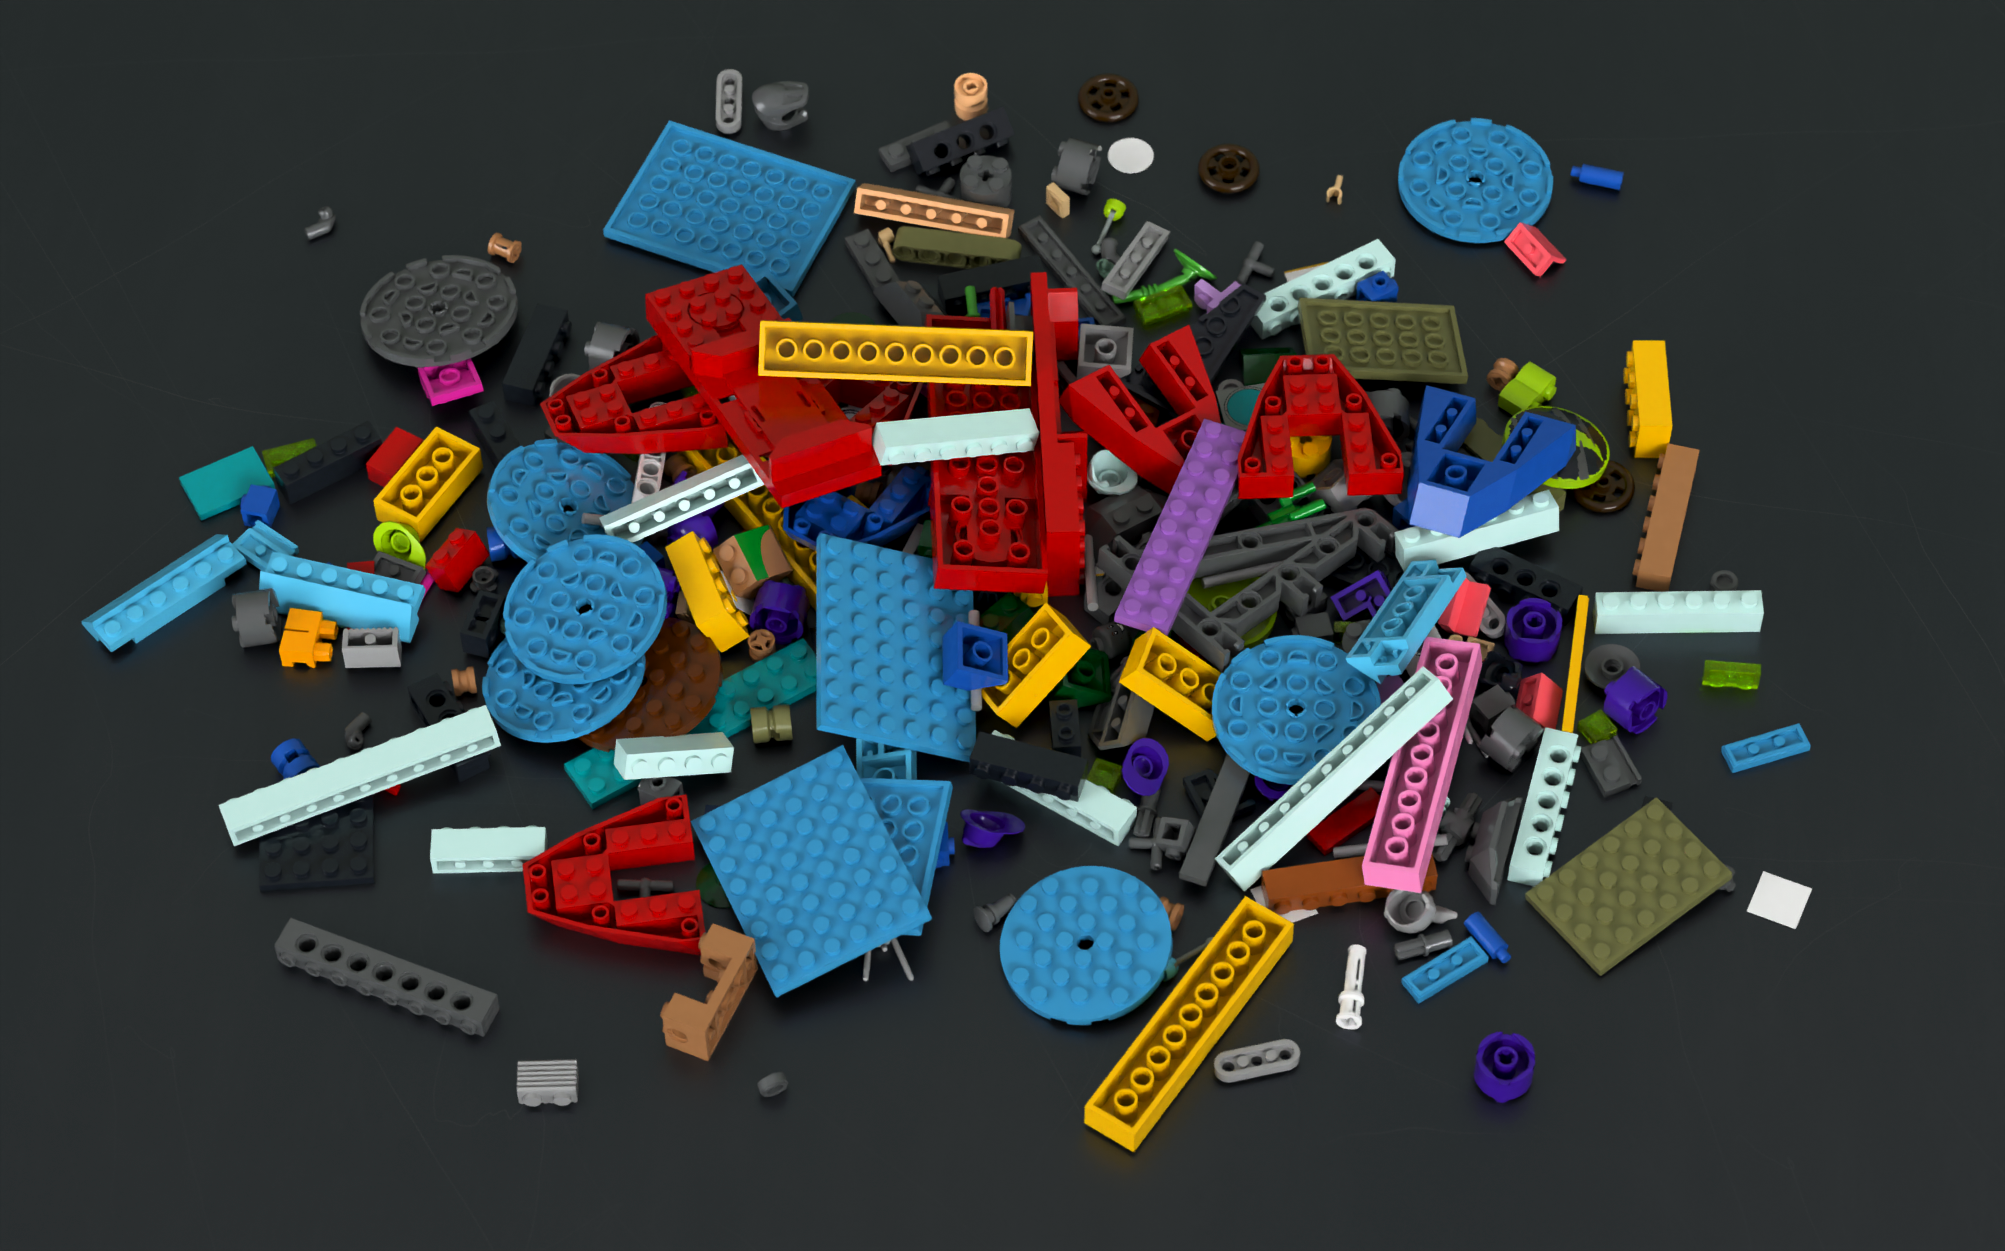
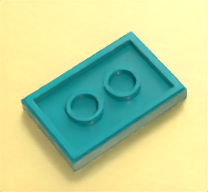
M253 446L179 477L180 484L201 521L240 505L242 496L247 494L251 484L265 485L276 489L273 480Z

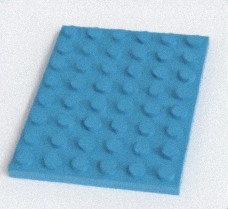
M669 121L603 229L604 237L714 273L743 265L754 279L767 270L793 298L855 190L856 180Z
M820 533L816 538V730L970 762L969 758L976 743V711L971 710L970 690L967 691L943 685L942 636L957 621L968 623V612L973 610V590L934 589L932 558Z
M843 745L691 821L745 935L755 939V955L776 998L932 919Z

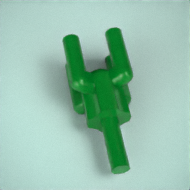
M1311 481L1293 489V497L1279 498L1282 508L1268 513V522L1255 528L1305 519L1312 514L1326 509L1325 502L1321 498L1301 507L1293 505V501L1316 491Z

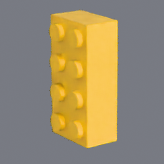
M1633 340L1631 351L1626 353V366L1628 368H1624L1623 372L1624 384H1628L1629 388L1625 391V403L1630 405V410L1627 411V426L1632 428V431H1629V447H1634V458H1659L1660 453H1666L1672 431L1665 340Z
M435 427L373 500L377 520L382 523L392 521L399 524H407L416 530L420 542H422L483 469L480 448Z
M691 531L666 546L665 549L696 626L706 637L712 639L721 653L748 638L750 635L746 625L749 622L745 614L736 608L720 570H723L714 552L712 553L708 541L704 537L700 539L694 531ZM731 590L733 598L737 601V598L733 590Z
M1045 603L1007 645L1008 682L1003 685L982 688V698L999 717L1017 728L1088 651L1091 645L1066 616L1048 603Z
M1154 627L1135 639L1119 683L1208 742L1216 736L1212 721V698L1221 672Z

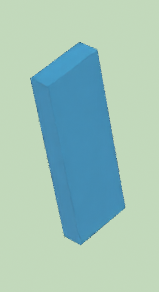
M1800 723L1723 745L1721 752L1731 772L1735 773L1809 751L1811 744Z
M1470 936L1403 977L1401 984L1419 1004L1488 962L1489 956Z

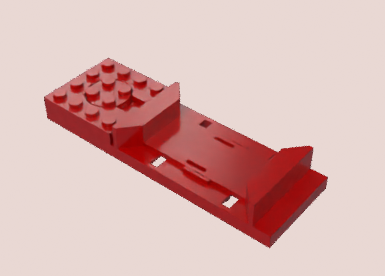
M743 265L734 266L645 294L646 319L782 509L882 476V465L880 466L878 458L872 451L871 426L869 424L849 421L818 378L803 377L797 380L795 377L758 376L760 320L791 321V319H783ZM734 395L737 398L736 400L726 402L723 404H721L719 401L720 399ZM764 456L769 458V460L763 462L760 457Z
M1047 272L1031 273V316L1033 320L1048 561V597L1079 595V585L1085 584V520H1083V503L1087 502L1088 437L1086 431L1061 432L1057 361L1078 360L1077 288L1048 289Z
M926 314L924 326L991 329V318ZM1035 357L1031 369V386L927 382L928 418L1030 408L1039 430ZM1038 436L1032 452H1015L931 461V488L928 506H930L934 589L1044 594L1048 577L1040 436Z

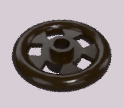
M1107 73L1093 76L1081 86L1078 93V102L1083 112L1089 117L1103 122H1115L1128 117L1134 112L1139 101L1135 85L1127 78L1117 74ZM1105 84H1115L1116 87H1105ZM1093 88L1098 90L1095 96L1089 94ZM1121 92H1127L1129 98L1122 99ZM1097 102L1102 108L1098 110L1092 105ZM1117 105H1120V107L1122 108L1117 111H1112L1111 109L1116 107Z
M1220 144L1210 148L1202 155L1198 164L1201 180L1211 189L1222 193H1236L1249 188L1257 180L1260 171L1256 156L1247 148L1236 144ZM1219 155H1223L1224 157L1219 162L1214 159ZM1238 155L1245 160L1240 163L1235 156ZM1216 168L1217 175L1211 176L1208 169ZM1242 170L1249 171L1246 177L1240 176ZM1223 179H1226V180H1232V179H1233V180H1234V183H1225V182H1222V180H1223Z
M1609 460L1603 475L1596 482L1590 484L1588 490L1576 488L1571 489V492L1576 501L1583 507L1594 512L1608 513L1622 509L1631 501L1635 492V483L1631 473L1624 466ZM1612 473H1615V474H1617L1621 479L1618 480V481H1615V479H1614L1612 476H1610V475H1611ZM1616 489L1623 491L1619 498L1612 495ZM1596 495L1597 497L1601 498L1605 497V501H1595L1593 500V496Z

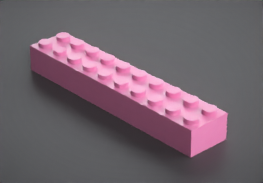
M1426 637L1424 640L1416 672L1424 666L1439 678L1453 700L1392 755L1362 863L1365 885L1417 893L1422 892L1482 667L1481 647L1478 643Z

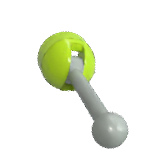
M1108 199L1104 206V215L1107 221L1097 244L1092 247V253L1095 255L1101 253V242L1104 240L1112 221H1117L1124 215L1126 206L1120 200Z

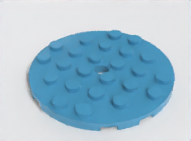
M1471 118V121L1456 123L1455 120L1442 122L1418 135L1406 148L1405 155L1402 161H1400L1398 188L1401 199L1409 213L1432 232L1462 242L1490 243L1507 239L1520 222L1533 226L1542 217L1551 200L1553 176L1550 169V161L1545 152L1527 134L1508 124L1504 127L1493 124L1490 119ZM1470 178H1475V179H1478V178H1479V179L1482 180V183H1480V182H1477V183H1476V182H1472V181L1469 182V179H1470Z
M557 439L537 440L535 444L517 447L499 462L488 486V512L495 530L504 543L516 555L529 563V561H535L547 552L546 549L566 539L570 542L583 539V535H606L603 526L582 524V514L606 515L631 504L634 484L630 480L631 475L627 470L605 453H584L570 444L557 442ZM562 505H569L574 511H566L565 513L563 512L564 508ZM644 538L633 543L640 546Z
M600 534L583 535V539L570 542L566 539L547 548L545 554L535 561H529L520 571L510 587L504 604L505 635L518 660L528 670L544 679L562 684H585L616 675L642 657L655 641L663 625L667 609V592L662 575L655 562L646 555L645 551L628 540ZM586 604L591 605L592 610L580 615L579 609Z
M1286 635L1264 640L1263 644L1251 649L1248 647L1231 660V664L1224 673L1220 674L1212 698L1214 730L1226 753L1243 769L1271 782L1295 785L1381 706L1380 694L1375 680H1372V678L1347 663L1346 657L1348 654L1335 647L1333 642L1304 635ZM1291 706H1301L1304 711L1295 716L1289 710Z
M505 637L488 660L489 668L486 677H483L482 692L492 718L507 733L532 742L566 741L597 730L611 722L612 719L625 709L637 693L643 680L646 664L645 653L631 666L606 679L585 684H562L544 679L528 670L518 660Z
M1102 866L1069 868L1049 875L1037 882L1018 899L1009 912L1000 939V958L1003 971L1014 994L1035 1013L1050 1020L1053 1018L1066 1021L1070 1025H1091V1022L1104 1019L1111 1021L1140 1006L1153 994L1163 980L1164 972L1169 959L1171 960L1173 950L1171 925L1167 912L1158 896L1138 878L1126 872ZM1080 940L1094 941L1093 946L1087 950L1079 948Z

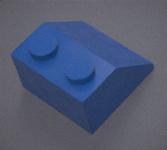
M957 621L942 636L943 685L969 691L1003 685L1008 682L1007 633Z

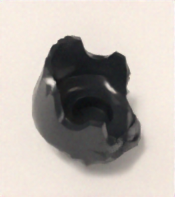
M1489 651L1486 658L1482 661L1478 684L1485 692L1497 684L1505 692L1517 689L1522 679L1523 666L1518 661L1506 660L1498 652Z

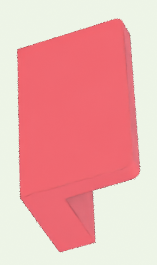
M1520 222L1504 241L1535 276L1541 277L1553 261L1564 264L1566 258L1536 227Z
M1465 578L1441 614L1438 621L1439 626L1447 633L1477 637L1491 587L1487 584L1471 582Z
M1542 672L1521 680L1516 707L1539 723L1544 730L1545 727L1556 729L1563 690Z

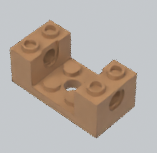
M712 924L708 933L704 932L698 945V948L701 949L700 963L704 964V976L718 982L715 990H711L708 993L705 1004L674 993L671 1001H667L664 1004L660 1015L663 1018L662 1031L665 1033L666 1045L709 1061L758 969L757 957L755 955V939L716 924Z

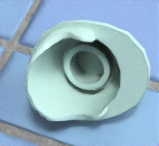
M1100 450L1094 454L1087 467V482L1098 494L1109 496L1112 494L1122 495L1129 493L1136 487L1137 473L1109 450Z

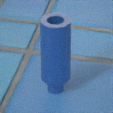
M1583 164L1582 167L1573 166L1571 176L1579 177V182L1620 190L1624 172Z
M1480 912L1473 913L1465 920L1464 926L1492 959L1498 958L1503 964L1511 959V955L1507 951L1508 944Z

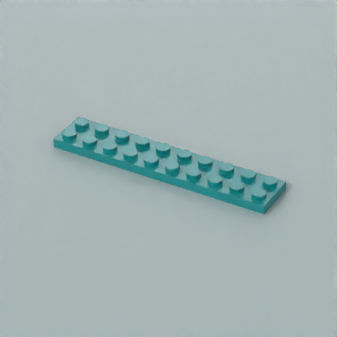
M802 638L724 679L722 687L718 688L715 696L716 702L710 712L687 734L723 732L728 738L752 725L750 708L766 706L768 710H772L774 705H791L815 692L816 657L814 651ZM593 748L564 764L566 773L592 809L638 786L642 780L623 779L614 765L615 750L611 749L610 752H605Z

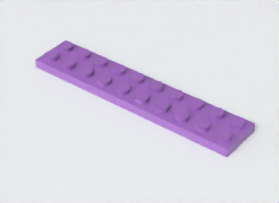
M1207 419L1203 420L1116 610L1114 622L1145 632L1154 627L1168 636L1238 480V454L1246 431Z

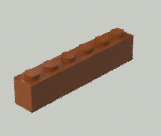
M1431 854L1422 891L1427 892L1436 890L1438 874L1433 854ZM1364 856L1262 871L1261 879L1266 908L1279 915L1287 914L1294 910H1315L1318 907L1342 906L1346 903L1358 901L1370 902L1374 899L1388 897L1394 889L1365 885L1362 869Z

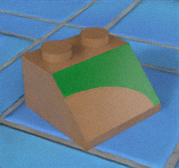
M771 525L761 526L733 535L713 549L735 596L752 600L755 598L765 581L772 580L778 582L794 571Z

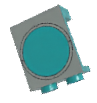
M1265 383L1215 391L1221 424L1247 431L1258 395Z

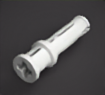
M1351 945L1348 948L1344 991L1340 993L1338 998L1340 1013L1336 1016V1024L1344 1029H1357L1362 1025L1360 1010L1364 1005L1365 999L1361 989L1367 950L1361 945Z

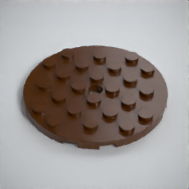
M673 617L664 619L658 636L645 652L646 664L642 681L647 683L639 687L631 702L611 722L578 738L595 749L610 752L611 749L615 750L616 739L656 736L671 737L685 735L690 732L710 712L716 702L715 696L718 688L722 687L723 668L720 655L712 639L706 637L696 625Z

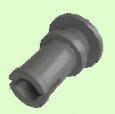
M1011 893L1006 894L1003 898L992 904L986 903L983 907L975 906L973 908V917L983 931L989 932L992 930V925H996L999 923L1000 918L1009 914L1017 900Z

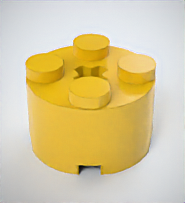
M1332 435L1290 437L1293 467L1300 478H1307V475L1311 474L1316 476L1330 463Z

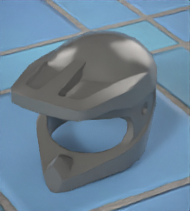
M783 81L765 84L757 88L752 95L756 114L764 126L771 130H787L808 119V111L803 108L807 104L809 89L806 83ZM795 110V114L790 120H782L784 115Z

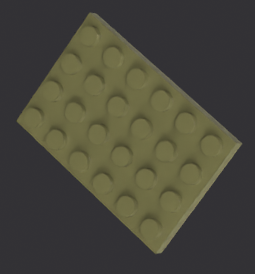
M1299 298L1298 312L1306 355L1335 354L1354 379L1449 384L1467 383L1468 372L1454 306Z
M1656 797L1526 892L1525 899L1601 976L1731 880L1732 872Z

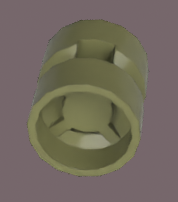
M789 704L774 705L772 710H768L766 706L750 708L754 743L769 742L773 737L777 741L793 740Z

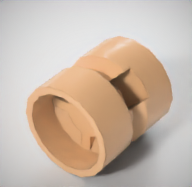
M975 73L959 76L954 84L955 112L957 116L968 121L987 113V82L983 76Z

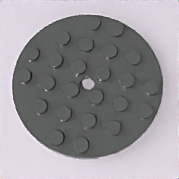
M445 255L442 256V260L427 262L425 258L406 264V269L396 274L390 272L370 289L360 309L361 329L368 345L376 353L392 362L417 368L449 365L477 356L497 344L510 330L516 319L518 301L511 279L503 275L500 268L492 263L474 257Z

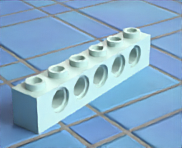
M1376 239L1264 293L1266 301L1250 325L1262 340L1271 335H1277L1281 330L1300 323L1298 312L1299 298L1347 300L1349 297L1356 295L1358 282L1383 270L1389 278L1393 277L1396 259L1381 241Z
M1545 727L1509 866L1508 881L1535 887L1543 881L1544 877L1550 876L1553 862L1548 861L1549 854L1555 855L1559 838H1554L1555 831L1561 832L1564 815L1560 814L1561 808H1567L1570 792L1566 791L1567 785H1573L1576 769L1571 767L1573 762L1578 763L1581 746H1576L1578 734Z

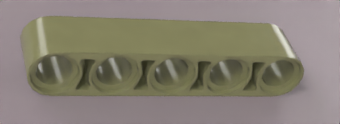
M903 226L897 230L892 253L895 258L901 261L972 269L1019 259L1022 246L1018 241L1008 238Z

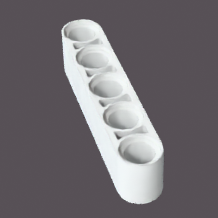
M655 402L651 404L649 408L663 405L666 403ZM666 452L640 454L631 503L660 491Z

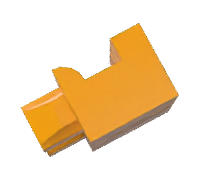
M290 608L279 648L282 666L293 667L294 663L298 662L306 663L309 667L315 668L317 661L331 662L333 654L332 643H322V640L337 639V622L324 620L322 612Z

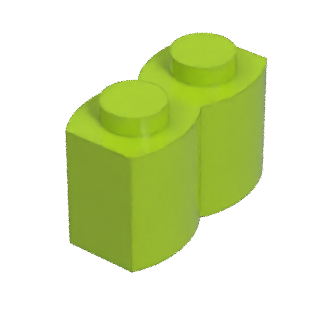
M1530 361L1501 391L1498 406L1511 415H1515L1519 411L1530 407L1541 406L1545 400L1549 401L1555 395L1557 387H1555L1556 377Z

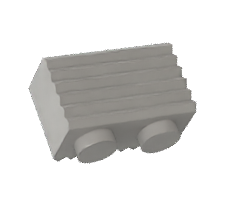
M362 627L360 630L358 628L355 630L345 628L342 637V653L345 668L401 667L402 644L399 629L397 627L393 629L391 627L388 629L385 627L383 629L380 627L377 629L374 627L372 629H364Z
M577 1059L518 1061L517 1095L520 1104L534 1107L541 1103L546 1104L549 1102L565 1106L571 1102H578L579 1070Z

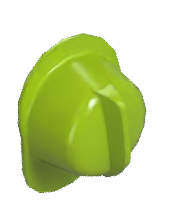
M388 521L381 523L375 529L373 543L377 551L425 569V551L420 544L418 533L413 527L407 524Z

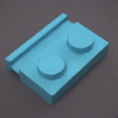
M259 520L255 522L256 525L253 528L249 527L233 543L234 547L245 557L246 561L263 572L266 570L272 552L289 556L299 553V548L296 544Z

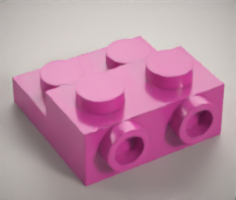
M471 358L449 365L418 368L422 387L432 406L483 392L482 382Z

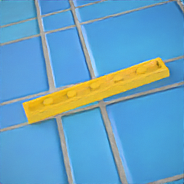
M1578 595L1561 728V731L1573 733L1589 604V598L1586 595Z

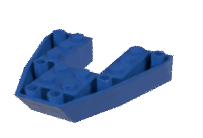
M1426 385L1416 424L1407 480L1409 524L1461 538L1506 512L1567 465L1576 451V425L1525 412L1493 462L1457 453L1477 423L1476 398Z
M904 466L869 509L837 492H831L784 508L783 530L790 538L816 551V538L820 533L875 546H884L914 530L917 523L924 525L925 519L931 520L930 506H928L931 479L916 470Z

